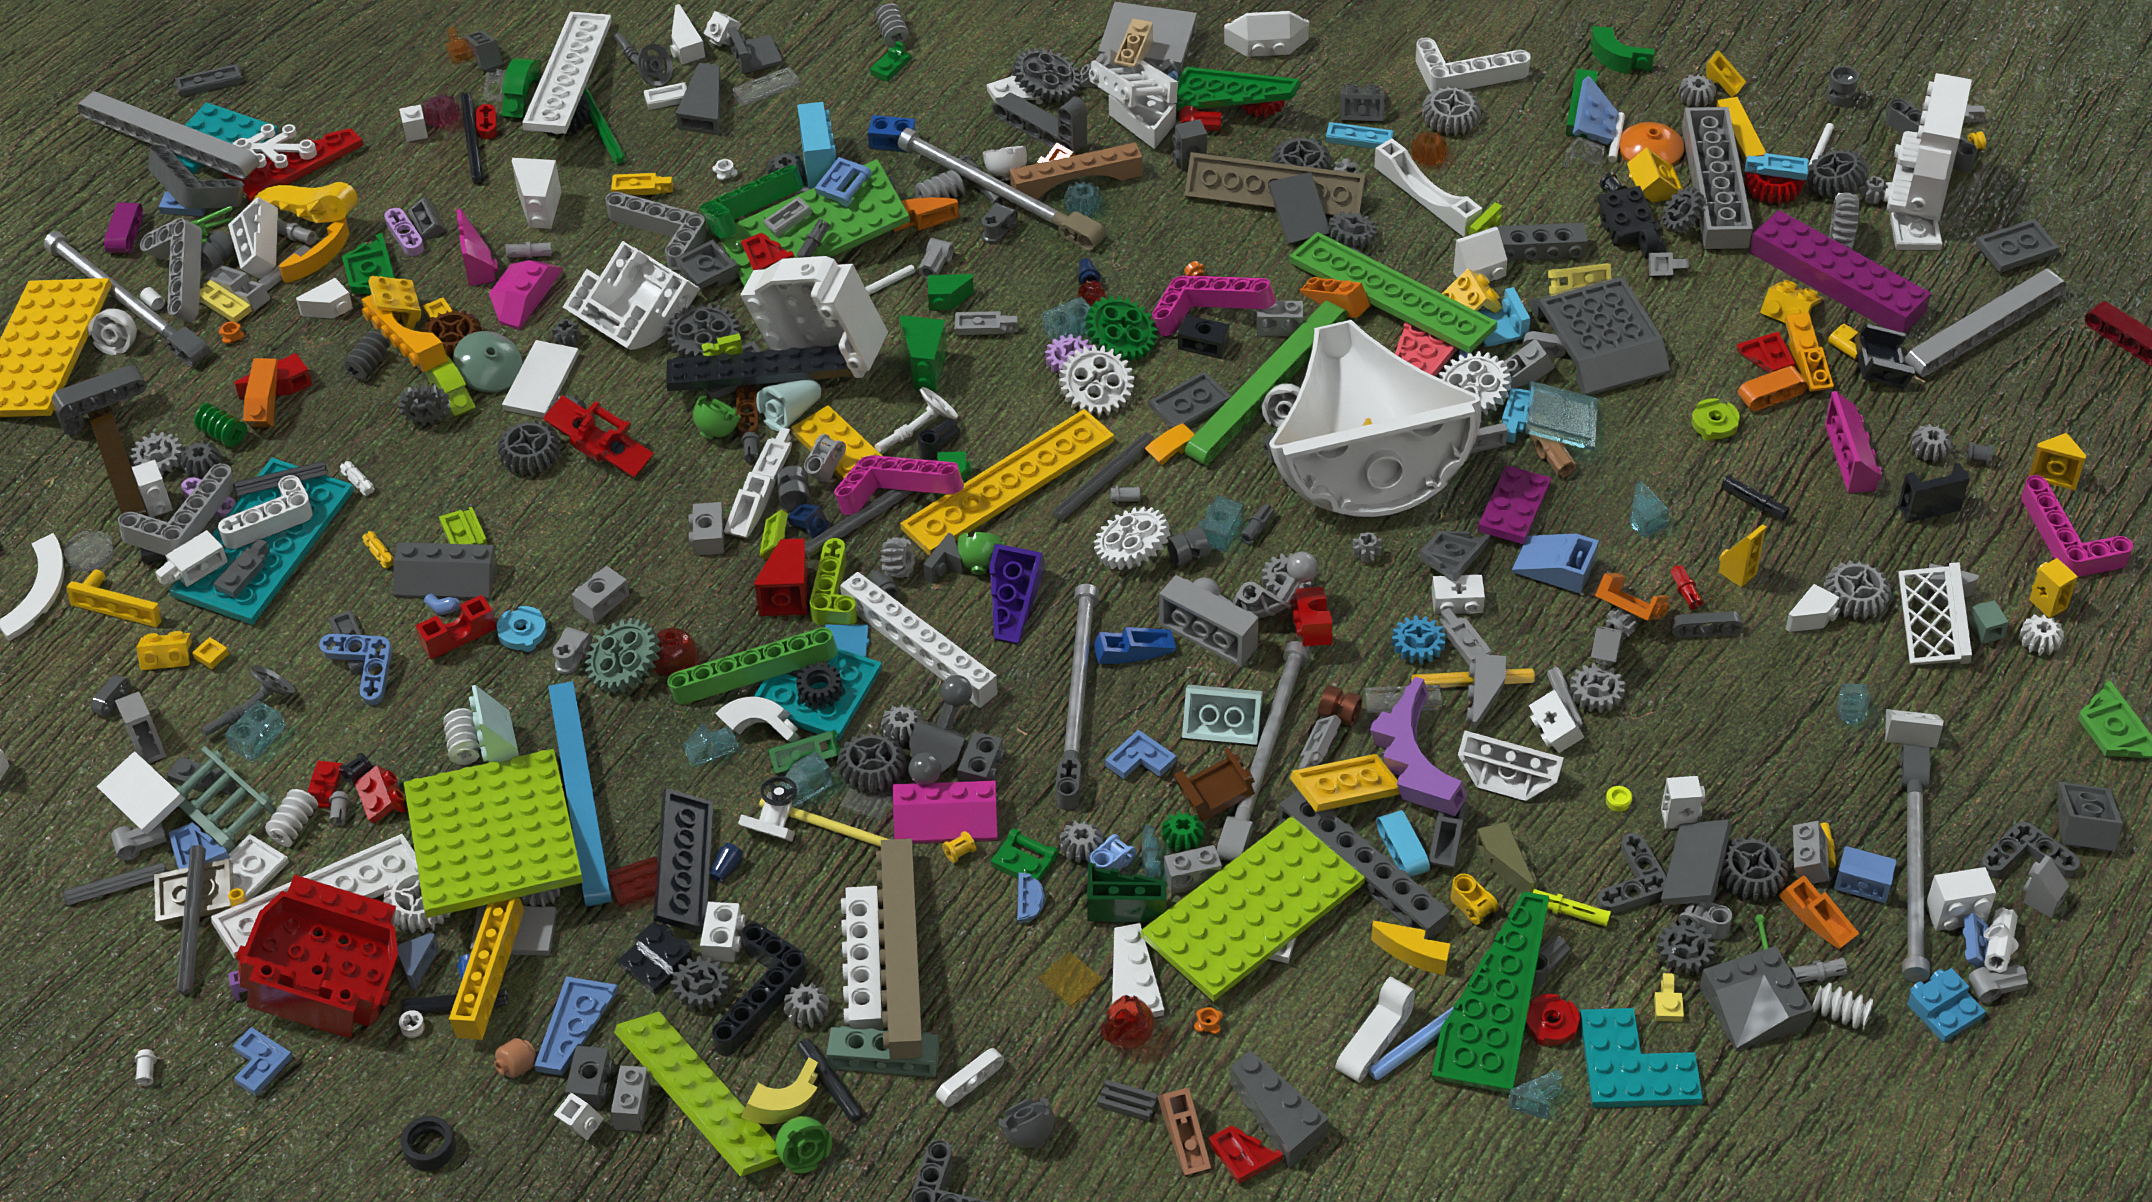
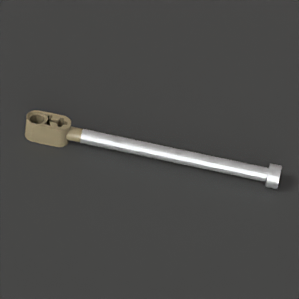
M906 128L898 139L899 148L907 152L914 150L1059 226V233L1064 239L1085 250L1091 251L1106 235V231L1100 223L1079 212H1072L1067 216L921 140L919 133L910 128Z

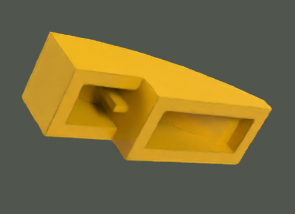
M1373 921L1371 940L1379 947L1411 966L1445 976L1450 950L1449 943L1425 939L1426 930Z

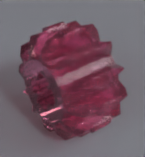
M437 93L436 97L429 96V100L424 101L422 113L429 126L434 125L435 129L439 126L445 128L446 125L453 126V122L458 121L460 110L453 96L448 97L447 94L439 96Z

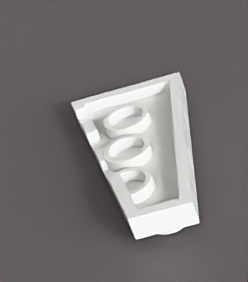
M1140 923L1114 928L1112 1025L1164 1016V1007L1145 940L1140 937V931L1142 930Z

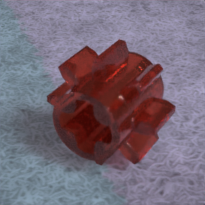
M1093 280L1092 282L1086 281V284L1080 286L1078 300L1083 301L1081 306L1090 309L1095 301L1099 302L1102 297L1106 298L1105 290L1101 289L1102 283Z

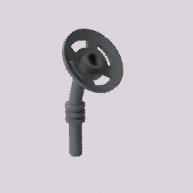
M617 32L614 35V38L623 49V54L628 61L637 65L640 76L647 84L657 87L666 84L670 80L673 71L672 60L669 53L662 46L648 44L638 53L634 46L627 42L621 32ZM648 50H654V51L658 52V55H657V56H654V55H649V56H648V52H647V51H648ZM662 60H664V63H665V73H664V74L662 73V72H663V62H662ZM648 75L651 77L656 76L659 81L648 79Z
M253 665L250 668V672L261 684L259 687L260 691L240 707L236 705L234 709L231 708L229 711L224 712L222 717L201 728L202 734L206 737L228 724L233 725L235 722L240 721V719H244V715L268 698L269 695H273L274 692L282 695H293L296 691L294 686L279 674L265 667Z

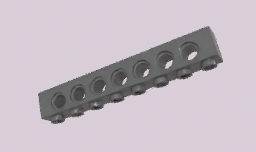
M1299 790L1279 804L1278 819L1282 823L1292 816L1365 877V884L1360 888L1404 926L1426 930L1425 939L1432 940L1448 927L1450 911L1447 906L1432 897L1424 886H1419L1414 882L1406 871L1396 867L1388 856L1378 852L1370 841L1360 837L1349 824L1341 821L1331 809L1315 812Z

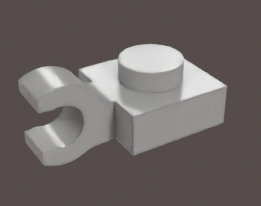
M1673 252L1649 253V276L1673 275V268H1689V259H1673Z

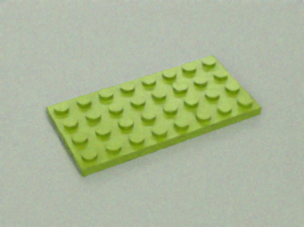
M1291 816L1140 931V937L1214 1002L1364 885L1365 877Z

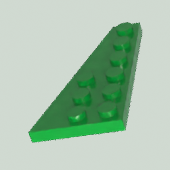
M1186 67L1177 79V103L1174 104H1176V111H1180L1185 106L1204 109L1291 100L1301 87L1300 79Z

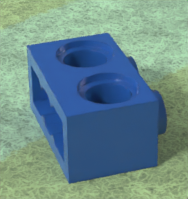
M873 115L868 130L869 149L907 152L898 147V139L906 128L916 131L915 119Z

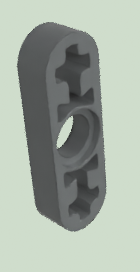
M1733 611L1681 614L1673 617L1670 621L1672 634L1677 638L1734 635L1743 629L1741 615ZM1712 623L1708 626H1702L1703 624Z

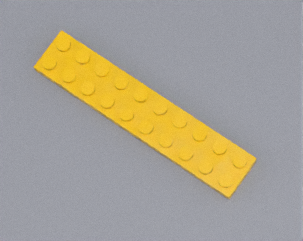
M1083 409L964 483V488L958 493L946 494L900 523L901 530L930 556L948 533L953 534L955 541L958 540L960 535L976 529L1114 442V434Z

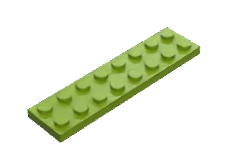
M659 1011L616 1025L614 1033L640 1063L647 1067L648 1072L740 1177L782 1162L776 1153V1144L772 1137L759 1123L741 1118L745 1107Z

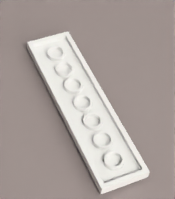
M400 834L303 877L373 899L388 890V883H396L395 876L403 877L404 870L409 874L413 872L414 867L417 870L418 868L415 851L403 834ZM291 882L211 916L213 926L234 959H236L240 945H246L259 911L281 891L287 892Z

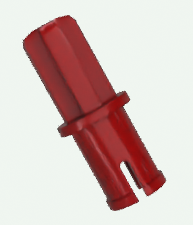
M1674 566L1671 570V575L1678 586V593L1683 595L1689 609H1697L1693 600L1696 601L1698 607L1703 604V600L1695 588V581L1690 579L1684 566Z

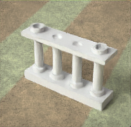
M1143 60L1135 68L1123 67L1112 69L1106 68L1097 61L1091 62V69L1089 70L1090 82L1129 107H1135V97L1152 95L1158 96L1167 103H1177L1178 81Z

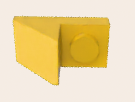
M1719 50L1707 62V79L1713 80V84L1718 82L1731 97L1736 95L1746 83L1744 78Z

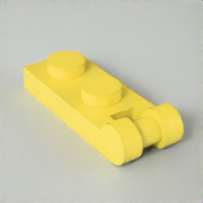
M1605 263L1548 270V278H1551L1549 293L1553 294L1611 278V264ZM1560 277H1565L1566 284L1560 285Z
M208 280L204 283V287L200 289L199 303L207 305L231 322L237 323L252 312L251 306L212 280Z

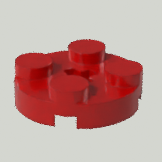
M1544 994L1536 997L1531 1002L1525 1027L1538 1045H1561L1575 1038L1580 1016L1576 1006L1568 1000L1566 1002L1556 994ZM1548 1016H1552L1553 1019H1558L1559 1021L1549 1023L1547 1019Z

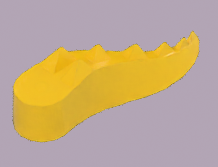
M335 182L317 188L278 185L268 187L259 192L252 200L253 202L259 197L274 206L280 207V210L290 211L298 217L315 223L339 221L345 218L358 204L356 191L353 187L343 182Z

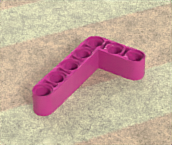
M1178 276L1170 282L1154 309L1152 316L1159 334L1169 336L1178 330L1191 306L1267 309L1275 304L1276 298L1269 280L1265 278Z
M870 455L861 458L835 489L834 493L841 513L851 515L863 507L877 488L955 494L964 488V483L958 465L954 462Z
M2031 475L2026 479L2021 496L2022 502L2054 559L2058 558L2078 577L2120 569L2127 565L2133 548V543L2130 539L2116 536L2082 543L2046 479L2039 475Z

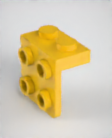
M1470 269L1462 273L1442 293L1475 311L1484 306L1497 313L1503 308L1498 301L1499 295L1489 287L1490 281L1484 274H1477Z
M370 276L368 283L375 307L378 310L400 312L403 326L414 330L416 322L420 321L421 309L413 281Z
M1784 280L1769 287L1760 313L1785 323L1786 315L1810 314L1812 307L1820 303L1822 297L1818 296V292L1809 288L1803 290L1796 287V283Z

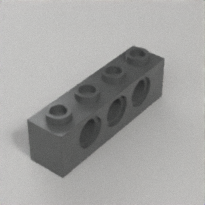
M1584 223L1495 226L1499 230L1507 261L1585 258L1587 236Z

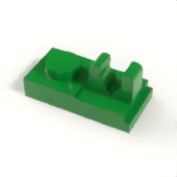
M896 41L895 47H890L888 52L870 68V75L888 83L912 59V55L905 52V45Z

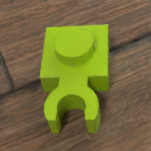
M739 333L717 338V344L705 343L702 345L703 355L717 356L722 353L735 355L743 352Z

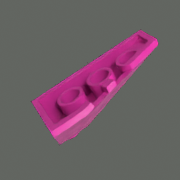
M456 209L462 255L469 286L496 282L495 272H499L497 260L492 259L490 249L463 211Z

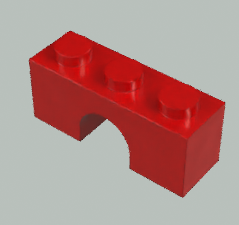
M1324 587L1298 588L1294 598L1290 600L1293 623L1296 625V636L1301 637L1303 646L1333 645L1332 619L1330 611H1326Z
M483 595L460 604L461 614L451 623L443 624L437 615L415 625L420 645L430 660L497 629L493 610Z

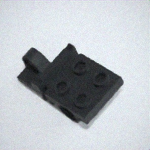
M1641 186L1598 195L1597 201L1601 208V223L1605 230L1610 229V238L1614 239L1613 246L1637 240L1644 258H1649V253H1666L1660 235L1659 222L1655 223Z

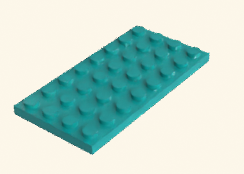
M271 458L258 476L299 466ZM326 475L300 481L308 495L313 513L312 517L306 522L261 539L268 543V549L270 550L266 555L264 567L236 598L216 590L214 583L247 548L251 549L256 541L236 549L226 548L218 527L212 536L223 546L228 562L188 587L180 580H176L169 589L170 596L254 625L354 492L353 484ZM279 486L242 495L225 518L281 497Z

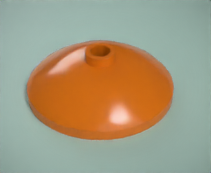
M1638 123L1627 128L1621 135L1619 152L1627 162L1632 160L1646 147L1671 165L1678 163L1684 153L1682 137L1674 129L1661 123Z

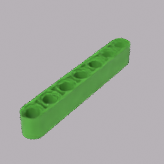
M818 628L675 672L669 676L667 683L675 702L687 704L799 670L803 667H808V664L811 663L815 665L817 664L816 662L831 660L837 655L838 648L832 631L828 628Z

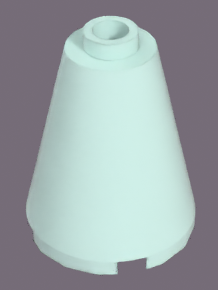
M800 380L764 387L757 393V409L759 414L763 412L766 419L763 421L772 430L780 431L781 427L788 428L820 399L821 387L814 380Z

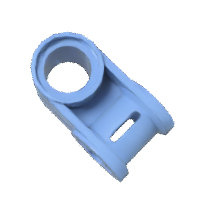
M1112 834L1100 847L1091 853L1090 862L1095 863L1097 868L1109 871L1111 868L1121 870L1133 860L1136 855V848L1127 846L1120 840V836Z

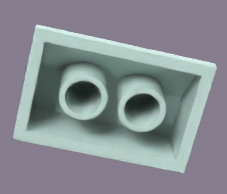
M1188 685L1185 695L1182 738L1257 745L1263 691Z

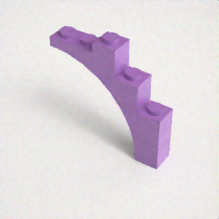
M1414 677L1411 684L1405 688L1399 702L1394 705L1391 714L1382 711L1377 720L1373 721L1370 732L1375 745L1386 748L1383 758L1387 768L1391 773L1400 775L1397 786L1403 800L1456 816L1468 796L1461 780L1446 775L1425 758L1418 748L1417 724L1429 693L1424 679Z

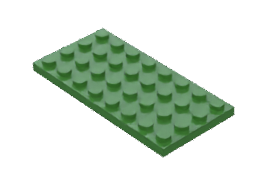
M878 159L863 165L868 167L873 175L869 180H865L851 198L852 202L848 207L841 205L838 201L817 194L814 187L735 223L738 230L737 233L727 238H719L729 258L734 259L738 264L739 270H737V274L743 286L745 287L753 269L741 241L761 232L768 236L770 240L781 244V247L787 252L792 251L795 258H799L797 253L806 240L805 236L811 233L818 219H822V223L826 221L831 227L823 237L822 245L816 248L811 257L827 256L831 258L910 222L911 220ZM855 174L851 178V180L848 182V184L844 187V189L841 192L845 193L848 187L858 176L857 174ZM799 196L811 208L813 213L779 237H776L769 228L765 227L763 221Z

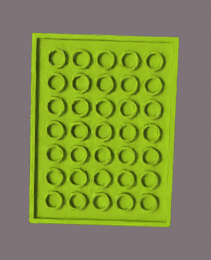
M554 749L541 750L537 753L515 756L507 761H492L487 764L465 767L460 770L443 772L404 782L426 918L583 883Z

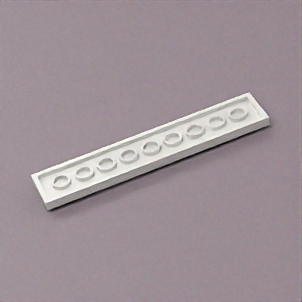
M581 12L569 13L522 122L523 130L566 134L611 25V15Z

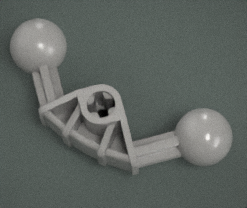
M1304 551L1293 554L1287 562L1289 576L1277 595H1274L1255 582H1246L1241 586L1232 603L1246 611L1252 612L1259 618L1269 615L1274 616L1276 613L1290 608L1289 602L1300 584L1309 582L1316 576L1318 572L1316 558ZM1202 577L1193 582V584L1211 591L1222 599L1229 600L1220 594V588L1213 579Z

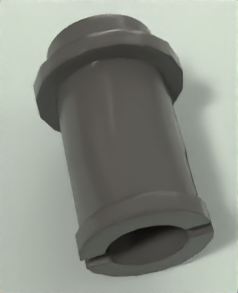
M746 432L741 438V443L744 446V460L752 463L753 455L754 462L759 459L758 444L760 439L756 433Z

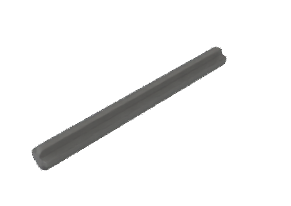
M1148 432L1141 435L1053 510L1054 517L1059 521L1065 519L1145 451V447L1153 441L1154 437Z
M892 489L855 514L850 515L805 544L807 556L812 557L820 552L828 539L844 537L915 491Z
M193 845L190 848L176 988L180 994H190L193 991L206 849L202 845Z

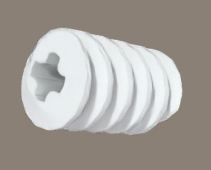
M465 708L449 712L443 721L448 757L450 761L458 765L471 764L480 757L478 753L480 746L474 725L473 712Z
M290 790L286 798L282 800L281 805L278 806L276 813L265 826L267 834L276 843L284 847H290L293 843L291 839H296L298 836L297 832L303 829L302 824L308 822L307 816H312L313 809L318 807L317 800L314 796L303 790Z
M1829 982L1824 988L1820 985L1812 1008L1813 1013H1816L1821 1007V1015L1823 1017H1826L1831 1011L1833 1021L1842 1016L1843 1025H1847L1852 1019L1853 1029H1857L1863 1024L1864 1030L1873 1007V999L1870 998L1866 1004H1863V995L1860 994L1855 1000H1852V991L1842 996V987L1839 986L1835 992H1832V983Z

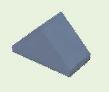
M428 933L397 945L398 959L412 990H417L439 950L436 935L433 933Z

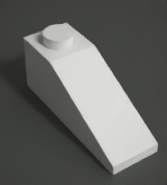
M680 4L675 5L672 28L673 45L670 46L673 57H677L681 65L704 58L705 53L703 40Z

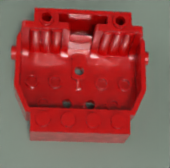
M294 874L288 891H281L259 911L246 945H240L237 952L236 961H239L238 981L240 987L248 989L247 1007L349 1039L352 1036L356 1023L365 1026L373 1024L378 1019L382 1006H387L391 994L389 987L396 971L398 958L394 926L396 906ZM321 932L323 935L317 937L313 933ZM344 939L347 940L348 943L340 944L339 941ZM320 970L322 973L316 975L313 973V971Z

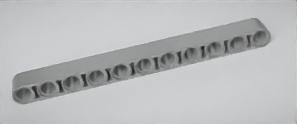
M95 91L91 92L77 104L79 113L88 120L150 144L165 146L173 153L240 179L247 177L260 164L257 156L247 149Z

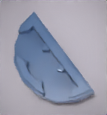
M1019 873L1017 921L1021 924L1037 917L1045 903L1042 885L1027 873Z

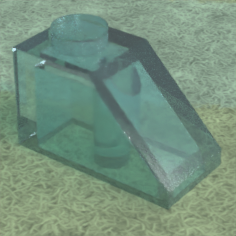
M1639 480L1636 483L1630 524L1634 530L1638 531L1643 537H1646L1667 526L1670 510Z
M817 751L795 762L785 776L794 781L797 786V796L792 801V807L832 786L830 767ZM781 782L779 784V786H783L786 789L793 788L791 785L785 782Z

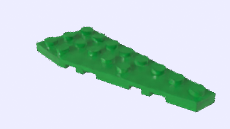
M1524 891L1520 895L1501 931L1494 938L1492 946L1486 951L1468 981L1466 989L1461 997L1457 999L1452 1012L1441 1026L1432 1070V1080L1513 1094L1549 904L1548 895Z

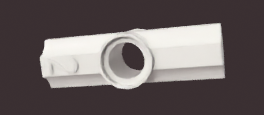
M2004 907L1995 910L1992 925L1984 932V938L1988 942L1984 964L1988 970L1998 973L2007 970L2011 954L2018 949L2019 943L2014 938L2018 916L2014 910H2008Z

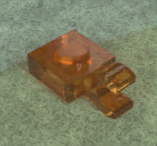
M455 27L446 29L449 35V42L445 43L452 63L472 58V51L466 38L459 39Z

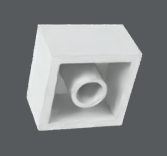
M1986 867L1934 875L1925 906L1936 931H1951L1958 927H1965L1964 916L1970 913H1974L1987 923L1996 891Z

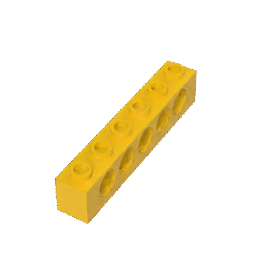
M520 897L487 905L449 1017L456 1038L483 1039L525 911Z

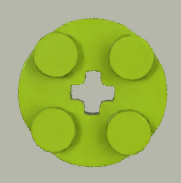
M1710 398L1702 400L1696 405L1691 423L1704 440L1712 441L1734 435L1737 432L1740 416L1736 407L1731 403L1727 402L1726 405L1720 403V399ZM1711 417H1715L1716 419H1720V420L1715 421V420H1712Z

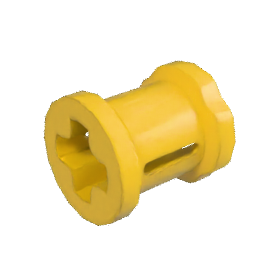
M963 831L960 837L953 841H946L942 844L945 855L952 863H956L958 858L966 853L976 851L974 840L966 831Z

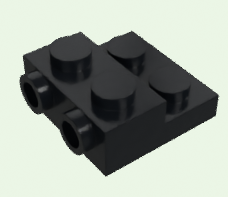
M654 921L635 937L636 944L617 960L620 968L656 995L673 980V972H679V964L687 966V959H691L693 962L692 947L686 939H676L668 925L664 923L659 925Z

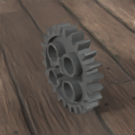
M1036 47L1033 48V51L1026 49L1025 53L1021 51L1012 67V75L1016 76L1014 81L1020 82L1019 88L1025 87V93L1032 92V97L1038 95L1041 101L1045 97L1049 102L1052 99L1060 102L1061 98L1064 101H1067L1068 97L1072 98L1079 88L1081 74L1077 73L1078 68L1073 67L1074 62H1067L1068 57L1061 58L1060 52L1053 54L1052 49L1046 52L1043 47L1041 51H1038Z
M700 303L699 308L691 305V310L688 311L683 308V314L675 313L676 319H670V325H667L666 332L668 346L672 348V353H678V357L686 356V358L703 355L702 345L705 343L717 344V338L741 334L739 321L735 319L734 313L729 314L728 308L721 311V305L712 308V303H709L707 307Z

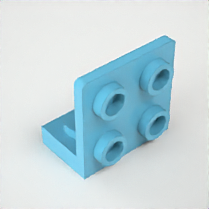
M1514 287L1505 289L1504 299H1502L1503 308L1497 313L1489 309L1477 311L1497 321V329L1483 341L1485 347L1524 339L1525 334L1529 332L1530 317Z

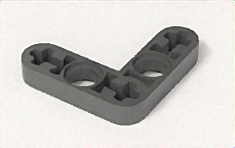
M2018 822L1984 854L1980 868L1986 867L1989 877L1997 878L2026 852L2039 862L2043 860L2045 855L2051 857L2064 878H2071L2076 875L2080 860L2073 852L2028 822ZM2024 833H2026L2027 835H2024L2019 842L2017 840L2019 834L2023 835ZM2010 846L2015 850V853H2005L2001 847ZM2047 846L2052 852L2049 854L2042 853L2038 847ZM1997 858L1999 859L1997 865H1993L1992 867L1988 865L1993 864Z
M1637 833L1626 834L1621 844V852L1636 878L1604 888L1598 893L1597 908L1609 910L1611 914L1658 900L1662 897L1666 875L1645 839ZM1633 846H1638V847H1637V855H1636V850H1635V848H1634ZM1647 862L1651 865V868L1643 870L1637 864ZM1633 889L1638 891L1640 895L1634 898L1629 897L1626 891Z

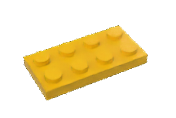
M829 405L791 427L792 434L810 451H812L816 439L821 434L829 435L830 439L834 441L840 440L845 443V454L834 470V474L841 481H843L861 458L870 455L882 456Z
M1377 754L1293 770L1290 776L1291 781L1315 812L1400 794L1397 786L1398 780Z

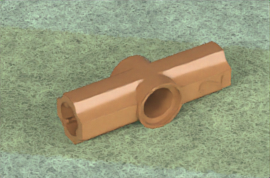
M1539 414L1531 416L1525 423V429L1535 442L1537 454L1541 459H1547L1557 475L1562 476V478L1569 476L1576 470V463L1566 450L1563 436L1559 432L1554 433L1544 417L1539 416Z

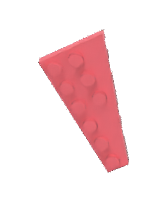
M1405 321L1402 336H1400L1395 355L1422 371L1436 376L1459 348Z

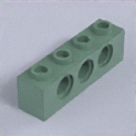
M847 1026L840 1028L831 1027L827 1049V1062L831 1069L936 1077L940 1050L938 1035L928 1032L921 1033L922 1058L890 1060L889 1049L881 1051V1049H884L883 1032L888 1031H879L874 1028L866 1030L852 1029Z

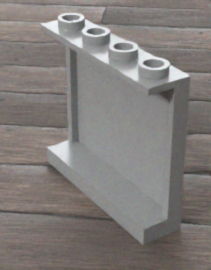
M1114 2L1098 50V56L1101 53L1104 54L1110 48L1118 54L1132 18L1153 22V43L1143 61L1156 68L1160 64L1163 65L1162 63L1165 60L1171 59L1176 64L1174 71L1178 73L1179 78L1182 74V65L1191 36L1196 33L1197 13Z

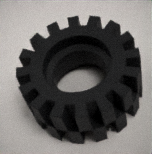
M816 662L817 666L814 667L812 663L808 664V669L803 667L801 669L802 673L799 672L797 675L798 698L808 708L813 705V709L818 710V706H822V709H827L826 704L832 707L834 701L838 702L840 696H842V681L839 670L836 671L835 666L830 668L829 663L821 666V662ZM818 682L829 684L823 689H813L810 687Z

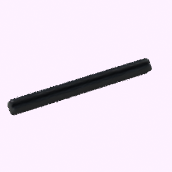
M470 92L461 93L460 99L471 178L474 184L483 183L484 177L472 94Z

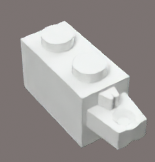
M206 530L166 555L168 562L155 573L158 581L163 586L180 580L188 587L228 561L223 546Z

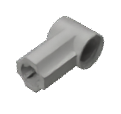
M931 238L927 245L926 255L919 266V273L925 279H928V275H938L945 262L951 261L954 253V244Z
M161 822L147 835L139 827L133 829L129 826L119 827L111 834L117 857L120 860L126 861L137 857L140 850L167 842Z
M2020 965L2007 967V970L2000 973L1988 970L1987 967H1981L1969 975V981L1979 1000L1983 1003L1994 1001L2003 993L2027 988L2028 985L2027 973L2024 967Z

